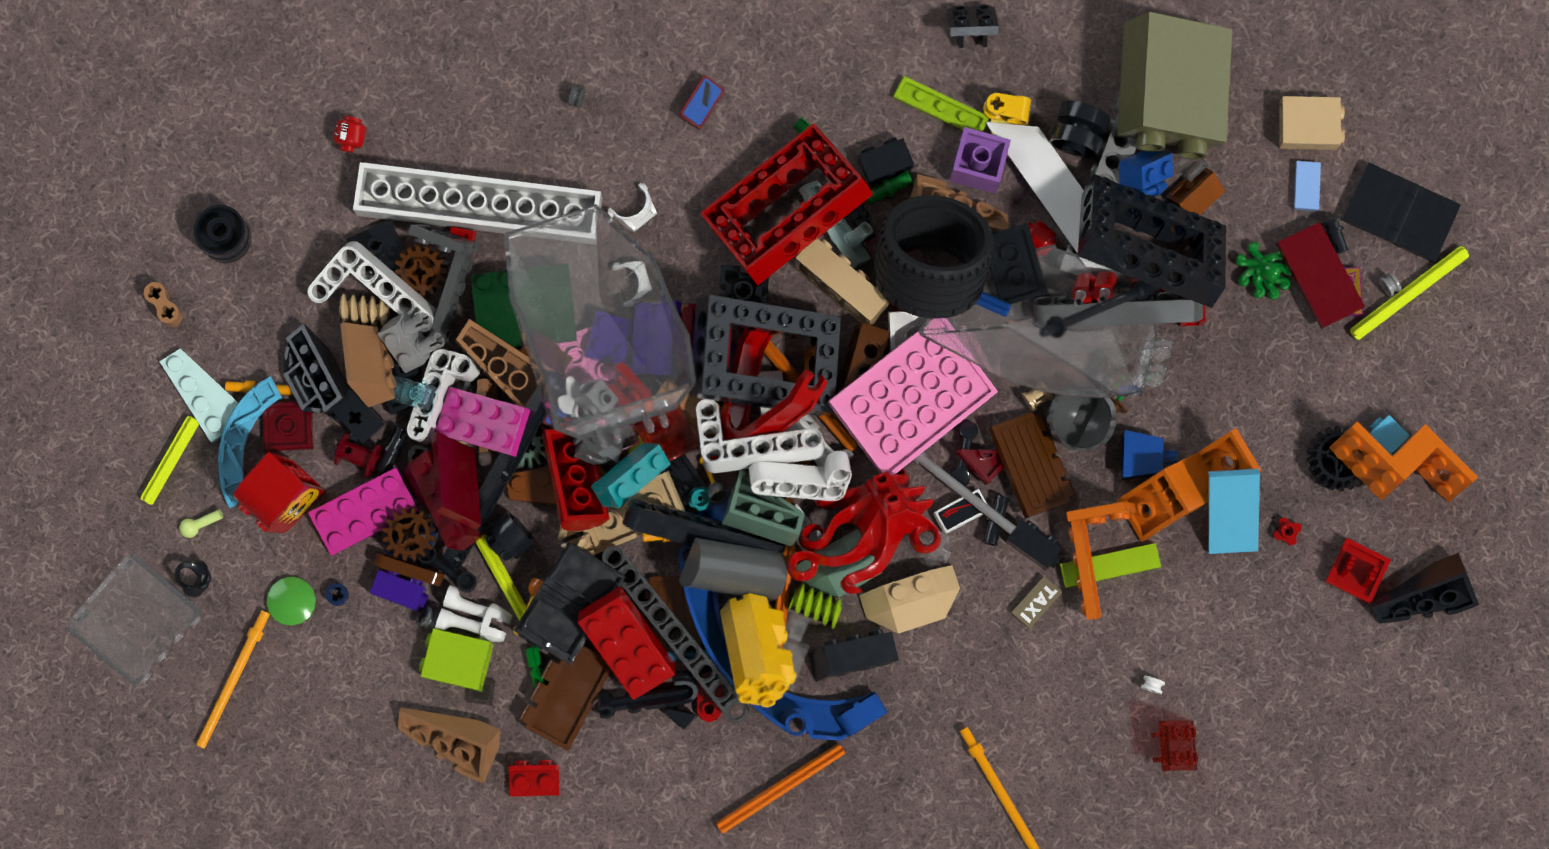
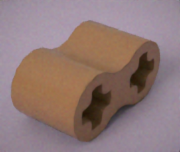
M149 283L144 289V297L152 306L156 307L158 319L168 327L178 326L182 322L183 314L170 301L168 290L161 283ZM155 291L159 292L160 297L158 299L155 298ZM169 310L172 311L173 315L171 319L167 317L168 314L166 313Z

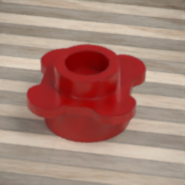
M1285 517L1281 518L1278 521L1279 527L1273 536L1277 541L1281 540L1287 542L1289 546H1293L1297 543L1296 537L1301 532L1302 527L1299 523L1289 522ZM1286 529L1290 531L1289 534H1286Z

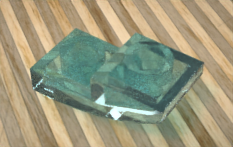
M394 376L397 385L394 388L395 399L389 401L429 411L437 387Z

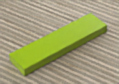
M903 76L893 96V99L962 132L964 127L983 132L987 125L986 122L989 121V118L983 113L906 76Z
M1156 543L1092 557L1096 582L1161 568ZM1074 561L1059 564L1064 587L1078 586L1079 568L1075 566Z

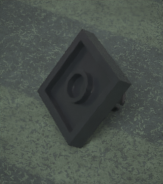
M391 219L347 238L348 243L355 241L363 245L393 272L396 268L400 267L395 263L398 258H401L400 253L405 249ZM365 266L367 274L375 275L372 267Z

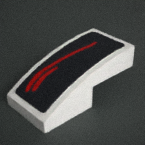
M979 489L972 492L986 503ZM963 497L933 513L944 535L984 515Z

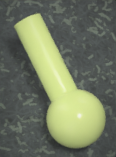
M216 510L196 520L184 519L179 525L180 534L186 538H192L198 533L200 528L223 519V513L221 510Z

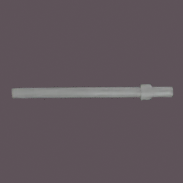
M922 452L912 460L915 464H921L1006 532L1011 534L1015 530V525L926 457L925 452Z

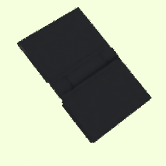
M1368 162L1342 221L1435 263L1461 204Z
M569 541L514 628V631L571 665L588 638L578 623L579 611L620 587L626 576Z

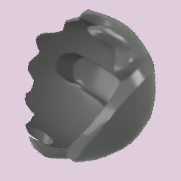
M1079 384L1067 387L1053 398L1046 420L1050 426L1051 434L1065 448L1087 452L1098 449L1111 438L1117 424L1116 407L1109 395L1102 389L1089 384Z

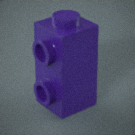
M378 570L370 590L371 595L419 612L420 607H425L429 595L426 594L427 589L422 586V581L411 577L407 581L399 578L400 574L389 570L385 572Z

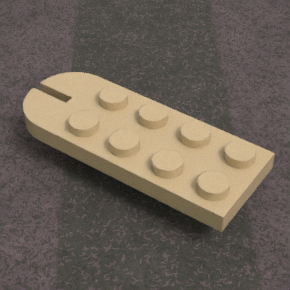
M669 471L656 476L620 508L608 507L610 519L598 527L583 530V536L575 538L570 542L593 556L605 551L610 546H617L642 536L641 532L631 530L622 524L632 499H640L685 512ZM560 525L558 541L581 531H567L562 529ZM566 542V543H564V544H562V545H560V546L564 549V548L566 547V545L568 544V542Z

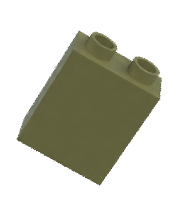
M1147 12L1125 22L1118 136L1136 139V148L1142 151H1162L1165 149V145L1178 147L1177 156L1184 159L1206 158L1207 149L1226 143L1232 29L1153 12Z

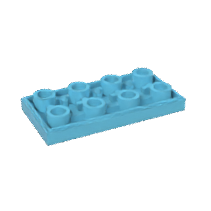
M1259 469L1209 472V554L1258 551Z

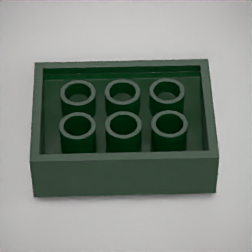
M568 263L471 274L476 324L515 349L522 348L532 332H535L551 344L577 342L571 276Z

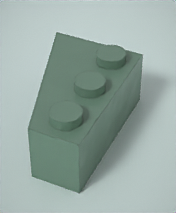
M740 470L733 482L722 524L792 547L800 535L805 513L780 496L755 494L751 489L750 478L746 476L747 473Z

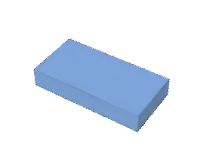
M1296 161L1293 210H1319L1321 162Z

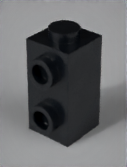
M1021 520L1006 543L1045 571L1049 566L1054 569L1062 558L1059 555L1062 549L1058 546L1059 541L1050 535L1045 537L1039 533L1038 530L1040 528L1031 521L1027 520L1025 523Z

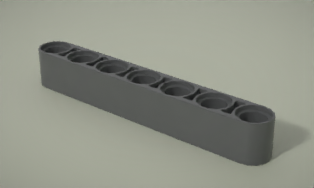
M1169 291L1153 292L1144 300L1131 299L1070 327L1196 322L1203 319V305ZM1072 295L1035 298L1033 300L1034 325L1040 328L1045 327L1047 320L1052 316H1059L1063 319L1099 302H1097V299L1092 298L1091 302L1076 306Z

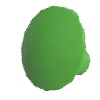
M287 577L280 579L268 592V611L274 620L283 625L294 626L301 624L311 618L312 612L315 609L316 598L314 590L309 583L300 578Z

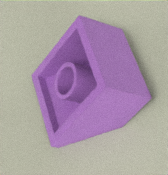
M964 127L949 181L995 194L1001 181L1011 140Z

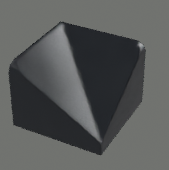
M685 705L672 706L666 712V715L683 730H686L697 717Z

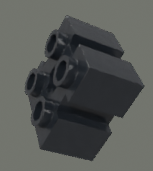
M721 265L719 285L721 290H725V294L719 293L718 296L767 304V297H762V293H768L769 277L757 285L747 272H741L740 266ZM742 289H747V293H750L746 297L737 295V293H741Z

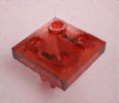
M678 402L634 424V428L643 443L659 444L669 461L701 446L698 435Z
M1158 721L1159 732L1151 733V738H1160L1161 757L1153 758V763H1162V771L1198 770L1194 721Z

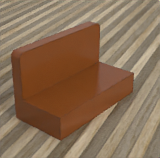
M1199 164L1166 195V198L1170 203L1182 209L1201 215L1225 192V189L1212 170Z

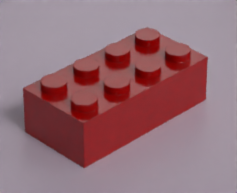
M621 586L579 611V625L633 700L675 675V662Z

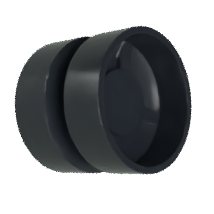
M1063 101L1057 116L1058 121L1062 124L1054 126L1049 141L1050 144L1058 150L1073 156L1089 159L1097 158L1103 142L1098 135L1106 133L1110 121L1109 114L1083 102Z
M226 205L211 206L201 212L196 219L194 225L195 240L212 260L219 263H232L241 259L248 252L252 242L251 230L235 209Z

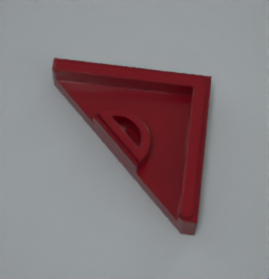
M958 449L955 451L958 457L984 485L989 484L1004 468L997 450Z

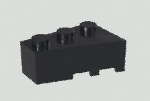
M883 629L869 632V637L861 638L860 634L846 637V642L838 643L837 639L823 642V647L808 653L815 682L899 661L892 632L883 633Z

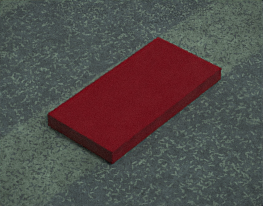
M1320 222L1276 243L1321 329L1365 308Z
M436 432L432 435L436 512L476 530L481 526L476 452L474 449Z

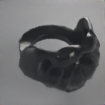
M198 560L195 563L184 561L175 569V580L183 588L186 596L198 597L208 588L211 581V573L204 561ZM189 568L198 576L193 586L182 582L180 579L181 569Z

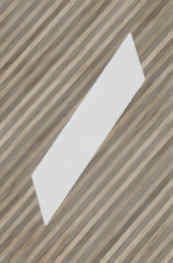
M986 122L995 136L1011 140L1007 154L1078 253L1081 196L1084 190L1039 127ZM1081 258L1086 266L1107 268Z

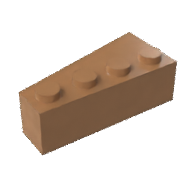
M470 319L456 339V343L515 405L526 408L542 378L546 374L552 373Z

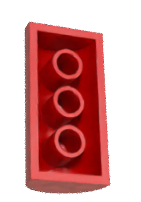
M582 429L544 430L542 438L561 528L567 531H583L604 524L610 519L608 507L602 506L591 487L601 478L599 466L573 457L576 449L573 441L576 433Z

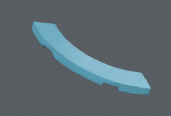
M271 376L258 383L242 398L232 411L222 433L218 453L220 485L229 509L239 504L233 497V494L245 478L243 458L249 433L263 412L282 398Z

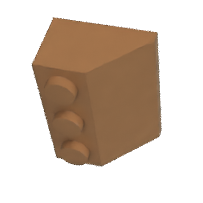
M346 322L341 323L347 383L368 408L395 399L394 388L397 385L392 375L394 363L388 348L378 336L379 328Z

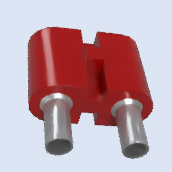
M1111 271L1098 272L1097 276L1092 273L1078 275L1072 290L1074 304L1081 306L1083 303L1091 302L1092 298L1097 299V302L1100 303L1113 297L1118 282L1117 275Z

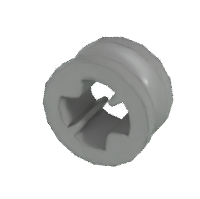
M1391 272L1386 274V278H1379L1380 286L1389 297L1394 295V291L1399 292L1402 290L1399 281Z

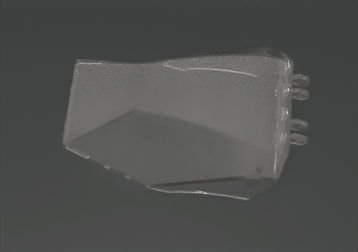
M597 204L504 233L510 302L547 416L554 429L580 440L596 436L598 444L603 449L607 447V440L603 433L611 431L613 440L618 444L622 442L618 428L643 420L647 432L651 433L654 432V423L650 418L658 416L663 428L669 427L668 418L665 413L675 410L696 384L689 333L675 308L661 274L660 266L650 251L646 252L639 245L638 240L630 238L625 233L623 227L619 228L613 223L612 218Z
M1056 245L1036 249L1049 292L1038 297L1072 295L1075 280L1078 275L1083 273H1092L1096 276L1098 272L1104 271L1115 273L1118 282L1114 294L1130 290L1132 284L1138 281V279L1078 257V254L1057 249ZM989 269L983 292L998 298ZM1035 298L1010 304L1011 309L1006 317L975 304L971 309L954 317L941 319L923 318L918 331L920 336L1014 383L1059 395L1091 398L1135 396L1144 392L1146 384L1151 387L1162 385L1167 367L1161 362H1157V364L1152 363V360L1163 361L1164 359H1169L1174 343L1168 337L1157 338L1156 323L1068 327L1066 333L1061 338H1053L1051 335L1041 337L1039 330L1045 327L1046 324L1036 322L1033 319V300Z

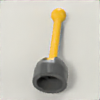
M701 456L699 458V462L704 466L703 458ZM705 469L711 482L707 491L710 501L715 504L724 502L728 498V491L725 485L721 482H715L712 473Z

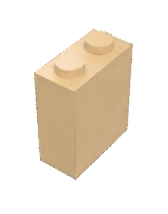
M1283 96L1279 101V149L1337 150L1345 140V130L1341 128L1345 107L1341 105V97Z

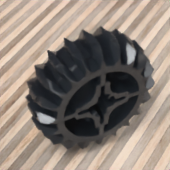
M1339 425L1334 427V433L1330 427H1327L1325 434L1322 432L1317 434L1318 440L1312 439L1310 441L1311 445L1315 448H1308L1306 451L1308 454L1313 455V457L1306 458L1307 463L1314 464L1308 468V471L1313 472L1316 470L1317 472L1313 480L1321 477L1323 480L1320 486L1322 487L1329 482L1330 491L1335 489L1336 484L1338 485L1339 492L1344 491L1345 485L1349 490H1352L1354 483L1357 485L1362 484V481L1354 474L1349 477H1339L1343 467L1347 466L1343 462L1338 466V459L1334 457L1336 455L1332 450H1322L1326 442L1337 440L1350 428L1348 426L1344 428L1343 433H1341ZM1321 458L1331 465L1330 473L1324 468Z

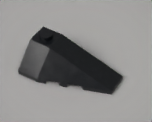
M1459 553L1435 561L1371 604L1379 624L1409 620L1412 615L1424 614L1425 618L1433 617V612L1446 611L1447 615H1452L1479 605Z

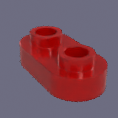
M712 672L704 673L701 675V678H709ZM699 683L697 695L698 716L705 722H714L721 716L722 710ZM722 686L716 689L717 698H722ZM707 705H712L714 707V712L712 714H707L705 712V707Z

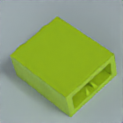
M433 628L432 634L429 633L426 638L425 648H428L426 658L423 657L419 666V672H422L421 677L482 692L494 644L489 641Z

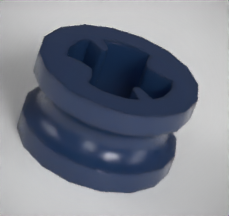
M339 583L330 585L325 593L327 601L334 606H342L349 598L347 588ZM341 588V593L344 595L343 598L333 601L334 596L331 595V592Z

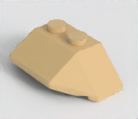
M951 565L885 584L863 593L859 597L866 619L899 634L945 619L960 587Z

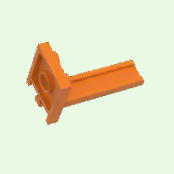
M1119 502L1066 512L1068 522H1071L1072 528H1069L1070 540L1075 544L1076 550L1073 553V561L1075 566L1079 568L1080 577H1077V585L1079 591H1082L1084 601H1081V610L1083 615L1087 617V620H1096L1101 617L1087 524H1104L1107 518L1115 521L1130 519V514L1136 513L1134 503Z

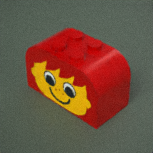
M268 452L239 484L233 497L239 502L238 508L246 515L251 514L257 519L255 523L263 531L285 533L296 524L326 490L291 458Z

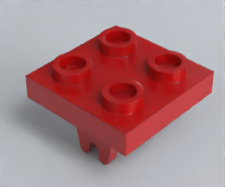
M1345 538L1325 583L1367 604H1371L1391 559L1349 538Z

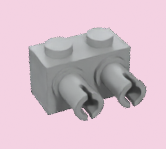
M406 311L390 319L378 333L380 339L405 373L423 365L434 350L443 347L445 344L443 337L436 340V338L441 336L438 332L427 338L424 337L421 330L430 327L431 321L430 318L422 320L427 317V314L423 312L411 318Z

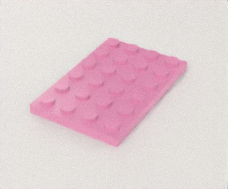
M941 318L930 320L827 401V403L880 474L883 472L896 474L998 391L946 320Z

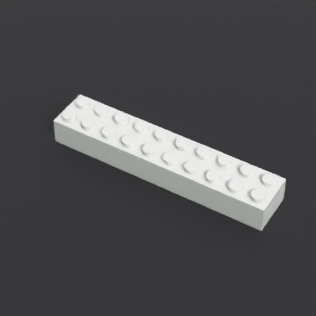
M360 162L353 210L357 216L445 227L454 226L470 230L596 245L602 194L601 191Z

